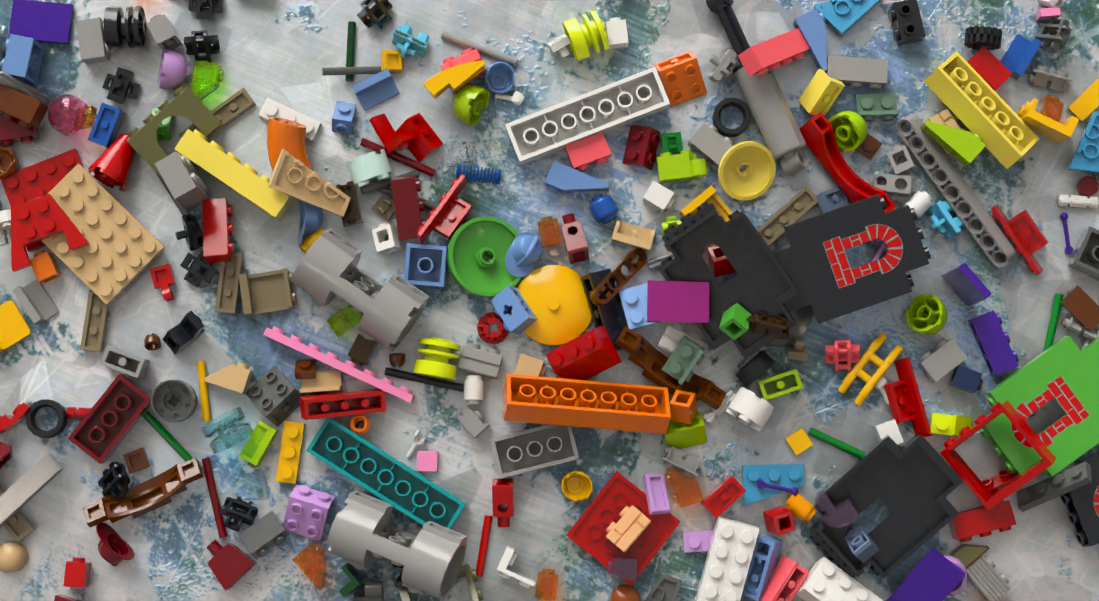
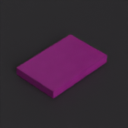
M648 280L647 322L709 324V282Z

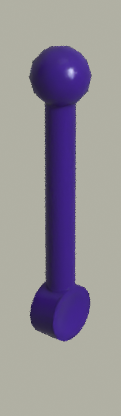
M1063 212L1060 218L1063 220L1066 241L1064 251L1066 254H1071L1073 247L1070 246L1068 214Z
M763 480L757 481V486L760 489L766 487L790 492L793 495L798 494V489L795 487L790 489L767 484Z

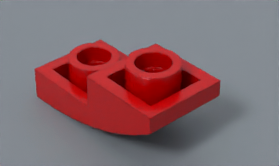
M23 402L22 405H17L13 411V417L6 414L0 416V434L13 429L25 420L26 413L31 404Z

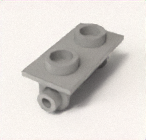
M1043 65L1031 66L1034 74H1030L1028 79L1033 85L1045 88L1047 82L1051 81L1049 89L1061 92L1069 90L1070 84L1067 83L1068 81L1073 82V79L1068 76V72L1057 70V73L1049 71V67Z
M1069 311L1060 323L1065 326V329L1082 334L1093 341L1099 338V323L1092 330H1087Z
M667 445L664 451L667 454L666 457L661 456L665 460L663 464L673 469L675 466L683 469L681 473L691 478L693 475L699 477L696 471L697 469L701 471L704 463L689 454L684 461L682 457L685 452L674 446L670 447Z

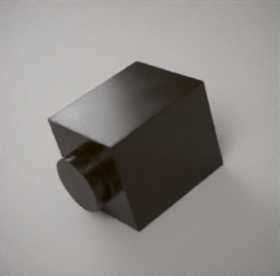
M358 334L348 353V356L352 358L351 362L362 366L363 363L368 365L378 343L373 340H367Z

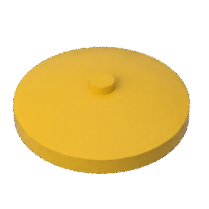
M547 265L533 270L520 282L517 288L538 319L523 331L529 338L544 345L558 346L579 337L587 329L592 315L582 285V276L576 271L565 266Z

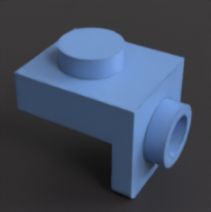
M336 102L332 116L333 132L352 134L356 104Z

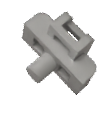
M729 49L721 59L713 54L709 61L716 67L708 78L713 82H717L729 77L738 64L735 61L737 57L736 52Z

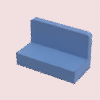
M388 69L352 86L364 110H368L399 94V90Z

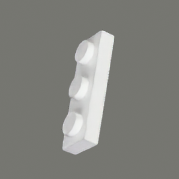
M268 97L259 113V117L268 121L269 117H277L307 126L305 138L312 142L322 125L320 122Z

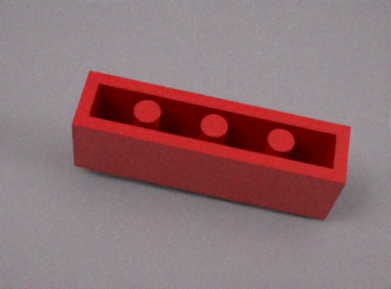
M381 389L299 397L300 414L304 420L386 411L385 391Z

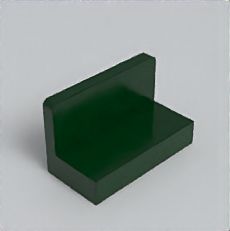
M349 563L341 567L351 579L348 584L339 590L343 597L349 595L364 582Z

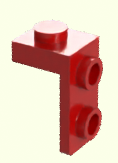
M385 114L372 117L369 120L388 153L407 149L410 146V142L415 138L412 130L397 135Z

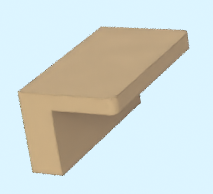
M342 371L316 372V378L301 379V394L343 391Z

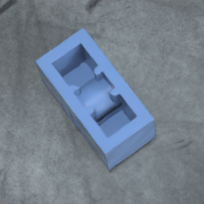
M507 286L490 300L494 305V312L504 321L503 326L510 333L521 334L538 320L516 287Z

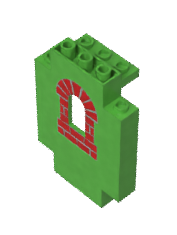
M1065 336L986 393L989 397L987 401L991 407L998 402L1003 404L1008 400L1025 422L1031 414L1053 398L1066 415L1043 432L1036 434L1056 457L1054 463L1041 472L1043 476L1053 477L1099 443V338L1080 350L1070 336ZM1001 413L979 430L986 440L989 439L994 445L992 449L997 456H1002L1006 461L1004 465L1010 473L1014 472V474L1020 475L1042 459L1004 413Z

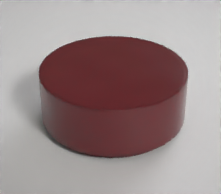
M1085 176L1077 183V190L1082 196H1092L1099 189L1098 181L1092 176Z

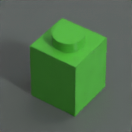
M736 303L723 313L719 329L735 340L748 331L750 321H747V318L751 314Z

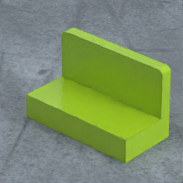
M696 412L691 425L671 421L670 419L667 432L664 434L666 445L674 446L677 449L707 442L705 425L700 412Z

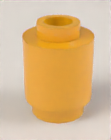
M799 493L797 495L791 494L785 502L786 508L792 510V514L800 521L804 520L806 523L816 512V509L813 507L814 505Z

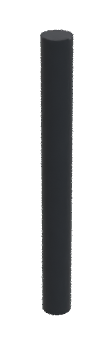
M388 367L385 369L384 375L464 392V384Z

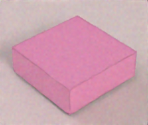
M1060 8L1040 9L1035 14L1036 21L1057 19L1061 15Z
M417 451V471L438 472V451Z

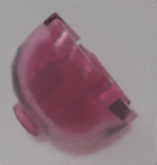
M71 94L60 95L49 105L48 121L56 131L69 136L68 133H76L83 126L87 115L84 114L85 108L88 109L85 101Z

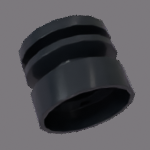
M120 6L106 7L104 12V36L109 49H123L126 40L130 49H134L135 46L138 48L145 47L148 27L142 6H136L134 9L132 6H128L125 15Z

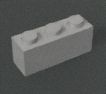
M828 55L827 71L825 73L830 78L839 80L844 85H849L850 88L869 86V89L880 90L881 87L887 84L888 60Z

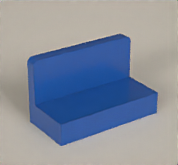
M1020 34L1015 36L1000 61L1012 73L1011 77L1017 80L1022 76L1041 45V41L1036 38L1029 41Z
M102 103L88 141L108 148L117 139L126 113L119 108Z

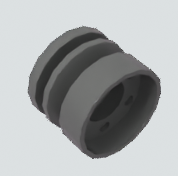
M166 380L154 388L151 395V407L160 419L166 422H181L188 419L195 412L197 395L195 390L184 381ZM174 396L176 398H180V402L177 403V406H175V404H171V400L174 399Z

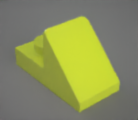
M931 413V434L959 437L958 432L968 425L971 428L972 418L960 415Z

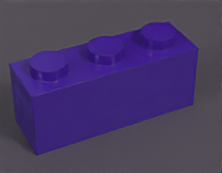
M992 310L968 320V324L991 376H996L1018 367V356L1010 348V338L1007 332H1003L1001 327L1002 320L998 313Z

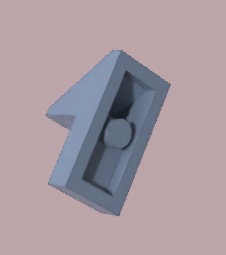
M840 186L816 195L817 205L821 214L851 204L848 196Z

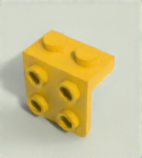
M11 300L0 305L1 353L31 334V329L15 302Z

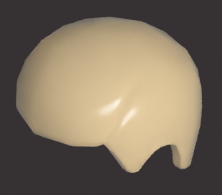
M19 542L1 544L0 571L11 573L22 570L28 562L26 547Z

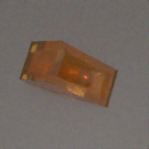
M1045 95L1041 98L1035 111L1059 122L1064 103L1060 102V99L1054 95Z
M312 542L292 560L312 583L321 590L325 587L327 557L324 553L326 551L319 543L315 545Z

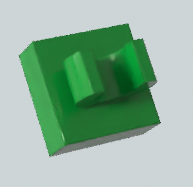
M681 132L660 135L663 153L672 152V154L683 151Z

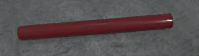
M365 138L360 143L361 146L376 151L381 154V149H385L388 158L431 177L435 175V169L397 152L388 153L385 147Z
M208 457L201 460L220 539L227 537V532L224 527L223 515L219 514L221 506L210 458Z

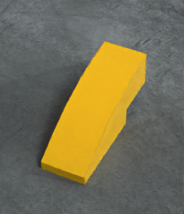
M474 61L453 66L423 83L424 87L434 99L450 87L456 93L486 69V63L484 61Z

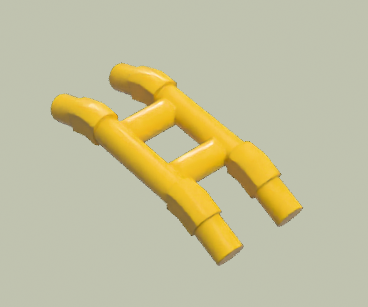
M880 333L860 358V361L856 363L838 388L844 394L857 376L867 384L854 400L859 406L862 405L882 376L903 351V348L897 345L884 361L876 356L874 353L887 339L883 333ZM869 360L879 367L872 377L862 370Z

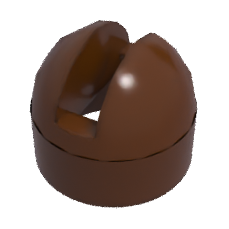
M155 333L148 334L144 340V347L147 350L159 349L161 347L160 337Z
M390 353L389 362L391 366L395 368L396 363H399V368L402 367L405 363V354Z

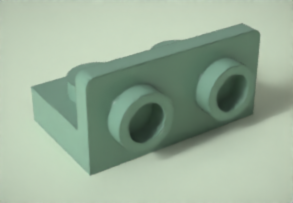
M896 93L855 95L856 113L861 115L865 122L874 121V118H882V121H893L899 115Z
M684 335L662 367V370L677 379L680 385L684 381L689 382L694 374L691 370L695 364L699 366L705 358L703 354L705 348Z

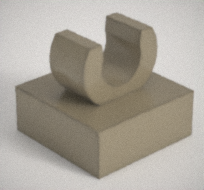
M383 193L371 209L388 222L395 213L394 201Z
M795 337L794 344H787V359L807 361L808 348L803 346V337Z

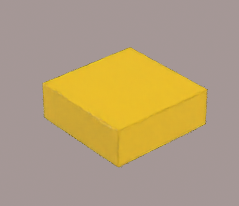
M382 50L381 71L386 69L389 72L403 71L402 57H400L401 51Z
M803 428L785 438V441L796 456L813 445Z

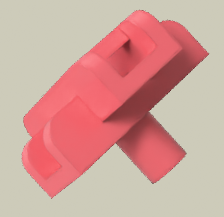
M850 340L834 341V345H825V362L835 364V371H838V369L851 371V363H858L860 361V344L851 345Z

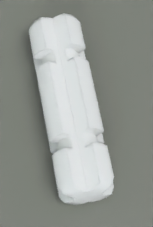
M1060 194L1058 198L1059 206L1067 207L1069 205V207L1086 208L1088 206V208L1096 209L1099 204L1098 197L1093 196L1087 198V196L1070 195L1068 197L1067 194Z
M729 391L725 395L721 406L717 410L711 408V411H708L703 418L709 424L713 423L716 417H719L728 408L736 394L733 391Z

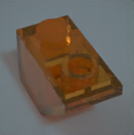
M673 468L666 469L667 474L664 475L668 486L672 485L674 493L671 496L675 505L683 508L704 500L697 480Z

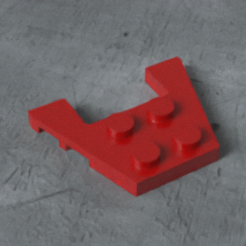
M51 194L11 208V265L13 272L32 266L26 245L61 232L65 233L68 245L72 251L89 245L88 240L82 235Z

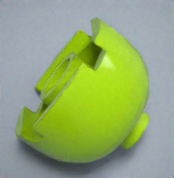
M472 84L466 85L454 93L452 102L456 117L465 124L471 126L477 124L482 118V115H479L483 107L487 109L490 99L489 91L481 86Z
M842 111L828 120L834 128L837 146L844 149L843 152L854 151L865 141L867 125L858 113Z
M921 294L911 301L913 303L910 305V308L907 307L905 315L906 322L910 328L923 335H933L944 328L947 322L948 311L945 304L938 297L932 294Z

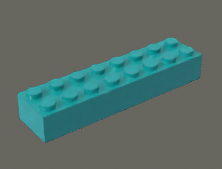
M332 417L326 418L306 449L311 455L385 502L393 505V507L421 525L432 521L451 529L467 504L362 436L354 433Z

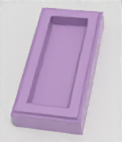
M664 473L644 474L642 477L649 515L669 514L671 509Z

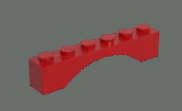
M822 112L812 117L799 128L806 145L852 203L878 194L879 198H884L887 209H884V213L890 212L896 207L884 190L868 184L848 166L837 146L834 128Z

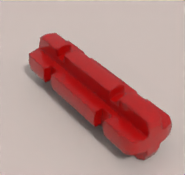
M68 407L66 415L68 419H76L78 417V419L83 420L92 408L79 407L76 409V407Z

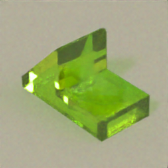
M350 304L344 309H339L327 322L336 336L340 337L357 326L364 313L356 312Z

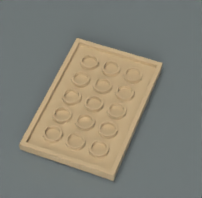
M79 163L48 193L52 195L70 220L88 240L89 245L73 251L70 250L64 232L41 241L107 305L165 249Z

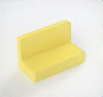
M818 69L798 101L809 114L817 115L822 112L825 116L845 85L839 80L830 78L824 70Z

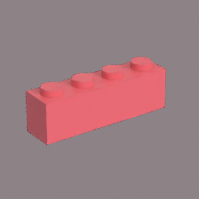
M797 28L751 46L739 54L738 58L749 77L755 74L760 77L769 72V70L772 72L781 67V65L784 67L793 61L800 60L805 56L804 52L809 50L810 47L800 29Z
M783 555L774 568L760 601H792L810 572Z

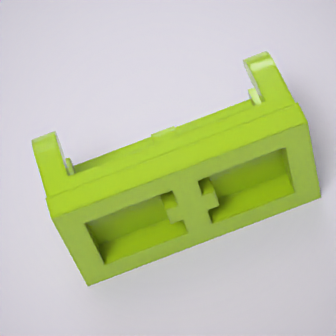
M259 420L239 456L255 466H260L279 430Z

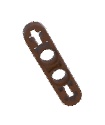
M641 248L630 251L591 291L590 299L592 303L597 306L608 303L647 262L646 252ZM636 255H638V261L631 263L636 258ZM622 265L628 268V276L622 273ZM610 278L616 281V288H612L609 285ZM604 290L607 291L602 295V299L600 300L598 298L600 295L599 293L603 292Z

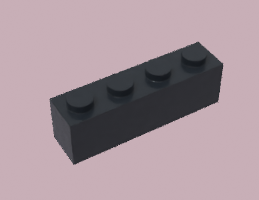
M606 269L589 273L581 277L594 326L597 328L604 325L616 351H621L623 349L617 346L615 342L625 326L627 327L619 294L617 293L608 303L602 306L593 304L590 299L591 291L611 270ZM610 278L609 285L612 288H616L615 280ZM607 291L600 292L598 298L601 300L602 295Z

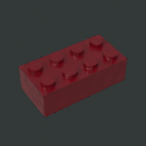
M119 374L68 439L99 464L105 463L151 405V395L124 374Z

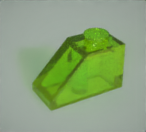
M194 62L191 90L200 100H203L219 88L220 82H223L224 79L222 67L218 63Z

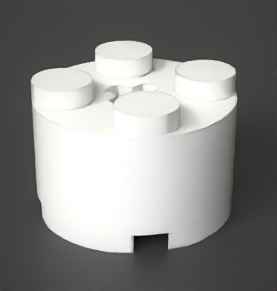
M741 387L725 412L735 418L737 416L739 423L746 427L750 424L753 430L760 433L772 415L774 406L765 399L755 396V393Z

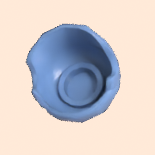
M505 62L492 64L485 73L486 87L494 94L508 92L515 82L514 69Z

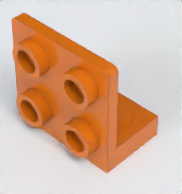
M691 51L654 64L670 102V107L707 93L697 57Z

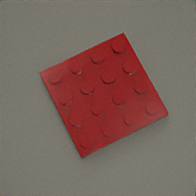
M72 149L18 170L6 178L0 177L11 208L47 195L78 163L83 167L77 149ZM40 240L26 245L28 252H32L46 245Z
M616 471L566 536L631 586L681 521L670 513L649 515L646 494ZM626 505L629 508L633 505L651 522L624 553L606 537L608 532L605 530L613 521L615 523L621 518L619 513Z

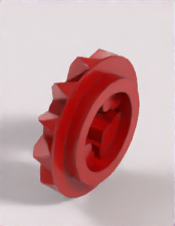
M495 312L483 315L477 325L478 335L484 342L489 344H498L504 341L509 332L503 326L504 321ZM499 321L497 323V329H499L498 331H500L501 333L499 334L498 332L493 331L492 333L487 335L489 333L490 328L486 323L493 325L494 323Z

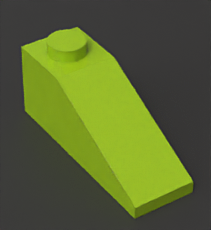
M925 121L920 126L921 129L965 166L969 165L986 146L983 143V139L976 133L972 134L969 131L930 121Z

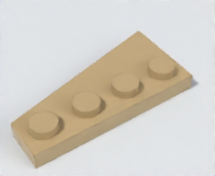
M285 149L281 150L268 187L344 217L350 197L324 180L315 171L305 166L303 162L293 157Z

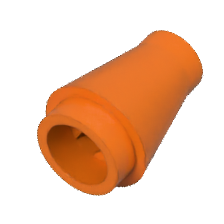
M363 414L355 415L350 420V429L356 434H364L370 427L368 417ZM360 423L364 424L363 429L358 428Z

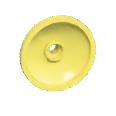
M746 141L736 144L721 159L718 168L719 183L722 189L734 199L742 201L755 199L764 194L771 186L776 173L775 159L770 150L760 143Z

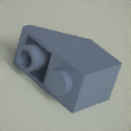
M861 526L851 529L847 536L844 537L853 554L863 563L879 551L875 542Z

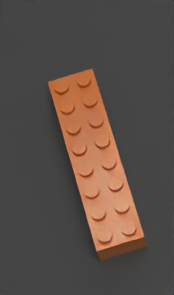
M506 374L503 389L504 421L666 434L671 419L668 387Z

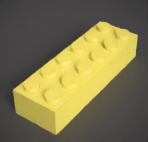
M957 51L924 80L930 90L964 123L970 132L978 134L983 139V143L986 145L985 148L1006 169L1019 160L1040 139Z
M187 129L174 148L178 153L184 154L186 158L278 221L282 219L293 203L289 195L269 188V178L264 175L261 177L257 176L258 172L246 163L242 166L240 164L242 161L230 152L227 155L223 153L225 150L214 141L208 143V138L195 129L192 132Z

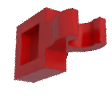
M166 264L150 269L154 288H161L163 299L166 302L174 300L170 285L176 283L171 265Z

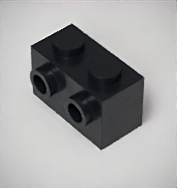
M905 0L891 5L890 10H888L889 20L893 21L895 28L893 29V37L895 41L898 40V45L922 41L926 35L917 0Z

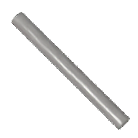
M445 31L442 33L441 39L468 49H477L478 53L516 66L518 58Z

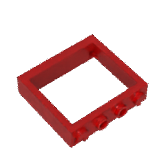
M1008 400L1003 404L998 402L989 409L991 413L987 416L982 414L974 420L975 425L971 428L968 425L958 432L960 436L955 440L953 437L948 439L943 444L945 446L944 449L940 452L988 511L1046 470L1056 460V457ZM1001 413H1004L1042 459L994 494H991L955 451V448Z

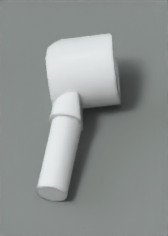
M515 91L513 96L495 94V98L511 101L515 105H520L524 99L523 94Z
M882 377L875 387L881 392L887 405H889L884 385L888 384V382Z
M419 430L415 432L412 438V446L406 457L411 458L418 445L424 443L427 434H425L424 438H419L417 436Z

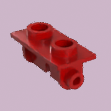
M1004 469L997 475L984 479L981 482L991 494H994L999 488L1005 486L1018 475Z

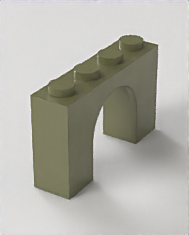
M188 86L185 88L179 87L173 93L174 98L169 102L167 100L162 102L157 107L159 111L155 115L150 113L143 120L144 124L139 129L135 127L127 134L129 136L127 142L160 177L162 176L155 163L169 156L159 144L156 136L158 126L164 119L174 115L184 116L191 120L206 137L221 124L219 119Z

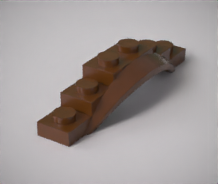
M626 326L622 329L615 344L630 353L628 359L644 369L642 372L643 376L660 387H668V392L674 395L676 390L696 393V402L701 400L715 410L721 406L726 392L715 386L712 381L693 374L689 382L684 381L680 385L677 379L662 370V367L668 360L665 355L654 348L641 334L633 332Z
M195 457L184 463H178L160 475L129 488L130 490L122 499H115L112 495L98 499L95 503L83 508L87 525L91 528L107 520L114 523L130 515L135 519L171 503L172 496L188 490L187 484L203 477L199 461Z

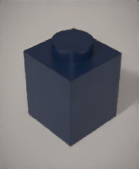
M958 365L954 368L949 386L971 394L976 393V390L979 391L983 383V379H981L982 373Z

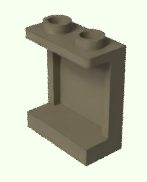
M288 268L250 275H238L244 315L253 316L295 309L294 304H297L296 292H292L291 284H294L291 282L293 272H289Z

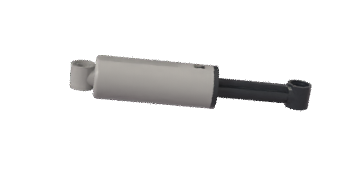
M706 0L711 12L717 13L738 58V55L750 48L731 7L734 1ZM738 58L740 65L736 66L732 72L775 160L781 159V166L789 176L807 168L809 165L808 159L801 150L806 146V142L773 71L770 72L769 70V72L760 77L757 74L749 77Z

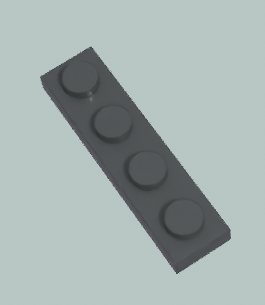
M1085 461L1053 477L1018 491V509L1022 512L1091 483V465Z

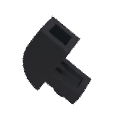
M190 311L184 316L180 324L167 331L162 340L176 355L203 334L205 330L203 329L202 320Z

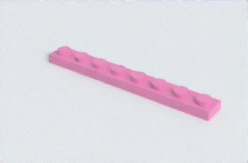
M273 326V329L266 328L263 334L407 402L412 403L415 398L411 394V389L402 385L400 389L394 387L393 381L385 377L379 380L374 377L376 373L364 369L362 372L356 369L357 364L348 360L345 363L338 361L339 356L329 351L325 355L320 352V347L311 343L309 346L302 344L303 339L291 335L290 338L284 336L285 331Z

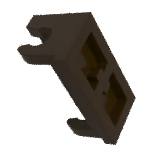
M353 181L347 182L346 185H336V188L350 197L344 217H342L343 226L347 227L363 223L357 191Z

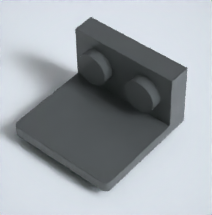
M273 366L246 392V395L263 415L277 427L300 406L299 397L304 396L276 366Z

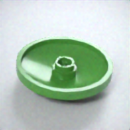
M477 217L461 225L452 235L447 249V264L455 282L468 293L487 298L495 297L507 286L514 287L517 285L521 277L511 275L505 266L506 253L518 235L517 231L505 221L494 217Z

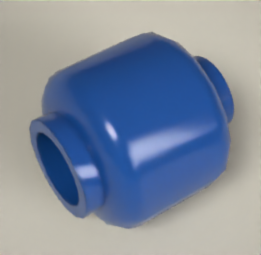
M601 193L592 198L593 203L590 204L589 210L596 222H602L604 225L617 218L618 207L610 195L603 196Z

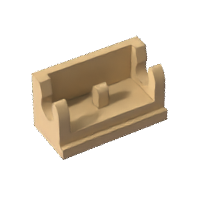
M617 220L611 242L632 248H641L646 252H650L655 230Z

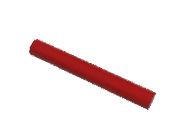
M485 515L476 565L478 577H483L493 516Z

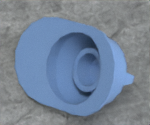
M301 200L299 207V246L302 243L304 234L317 231L323 223L322 209Z
M523 232L516 236L505 256V266L511 275L525 277L533 271L543 251L542 243L538 236L529 232Z

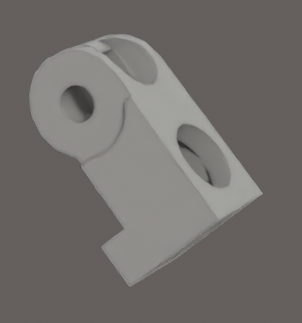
M875 174L873 186L884 190L885 193L909 197L912 176Z

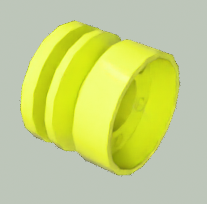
M595 10L589 12L591 21H589L586 14H582L583 24L581 25L575 17L562 22L565 35L568 36L571 42L569 46L577 61L590 57L589 47H592L597 54L600 53L599 43L604 51L609 50L606 28Z
M419 338L418 344L427 346V348H417V352L425 355V359H415L413 373L455 380L457 367L449 364V359H459L458 355L451 354V350L460 351L461 346L440 338Z

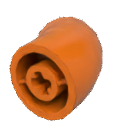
M269 117L267 150L272 171H274L282 149H285L293 157L299 159L308 168H313L307 156L305 145L307 126L288 119Z

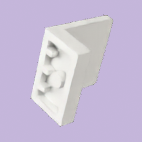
M507 546L497 568L500 571L499 575L509 580L511 577L519 580L518 584L529 588L530 585L535 587L536 580L507 568L508 565L512 567L517 554L513 553L515 548Z

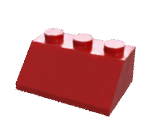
M604 325L594 328L545 354L554 373L563 379L587 380L622 362Z

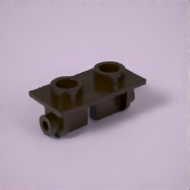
M756 312L747 318V321H751L748 330H751L752 333L765 336L767 335V329H770L769 337L780 340L788 339L789 331H787V328L793 325L792 322L786 321L785 318H771L761 312Z

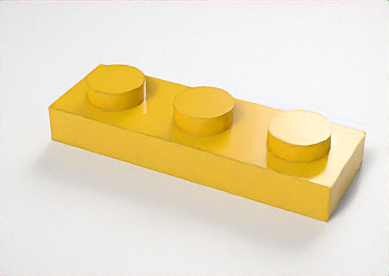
M284 421L276 481L297 484L305 423Z

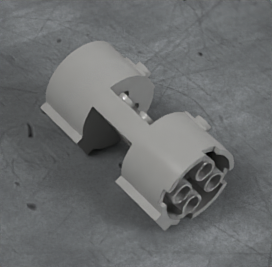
M328 228L324 230L298 264L291 282L307 292L312 301L319 306L328 305L335 297L350 303L353 310L358 313H364L358 325V331L361 332V335L367 340H376L390 351H394L401 343L399 340L403 339L410 332L424 310L422 306L426 305L430 296L398 274L392 276L385 286H382L356 268L361 257L360 255L363 252L362 249L333 229Z
M357 490L350 492L344 502L346 507L337 513L331 526L327 541L331 547H329L328 552L346 559L347 562L353 564L352 567L358 570L371 567L377 558L385 557L390 559V562L396 566L404 565L401 579L402 585L407 587L408 591L415 594L424 592L440 600L444 599L453 587L462 567L466 553L467 536L432 521L424 523L422 530L415 536L391 526L393 517L391 510L393 505Z

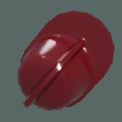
M102 522L96 526L97 534L101 539L98 544V551L103 559L112 566H117L123 560L134 558V551L131 546L110 525Z

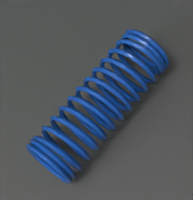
M457 165L456 178L461 176L462 165ZM465 165L463 166L462 174L466 176L467 181L471 180L472 182L474 179L475 182L477 180L480 182L481 180L483 183L485 178V183L488 181L490 184L492 179V184L494 182L496 185L500 184L501 169H498V171L495 169L493 179V168L491 176L490 168H488L486 178V167L484 175L483 167H481L479 177V167L477 168V174L476 167H474L472 176L471 166L468 178L469 166H467L466 175Z

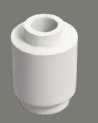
M917 191L904 206L909 205L910 209L914 208L919 219L932 205V198L925 191Z
M466 375V380H464V400H468L467 404H480V400H484V381H482V376Z

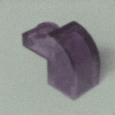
M824 489L816 494L818 499L815 502L821 511L826 510L821 515V519L827 525L842 528L860 518V514L849 498L834 506Z

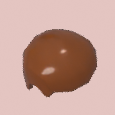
M0 147V177L6 178L17 170L18 160L13 150Z
M623 584L617 586L612 591L610 601H641V598L634 586Z

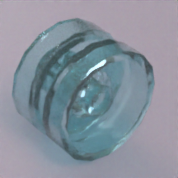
M241 407L218 416L201 428L205 438L217 436L210 443L214 454L238 445L254 433L250 423L238 425L245 418Z

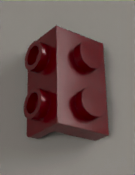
M631 125L622 163L628 166L644 167L652 170L656 162L657 146L660 143V131L653 127Z

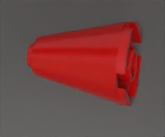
M128 133L120 134L88 169L89 173L92 171L95 173L93 177L110 188H114L115 185L119 186L118 190L120 191L124 190L127 185L136 154L135 149L127 142L129 138Z

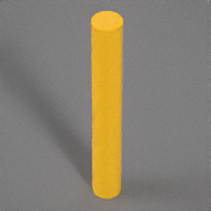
M205 360L197 361L202 417L203 422L211 421L207 382L204 381L206 377Z

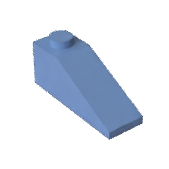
M814 9L796 18L793 25L795 29L799 28L810 47L807 51L817 69H822L826 72V19L822 12L819 13L817 9Z
M555 160L544 182V185L548 186L547 190L558 194V191L562 193L607 191L609 188L608 183Z
M767 534L757 537L742 592L743 596L760 601L779 559L783 540Z

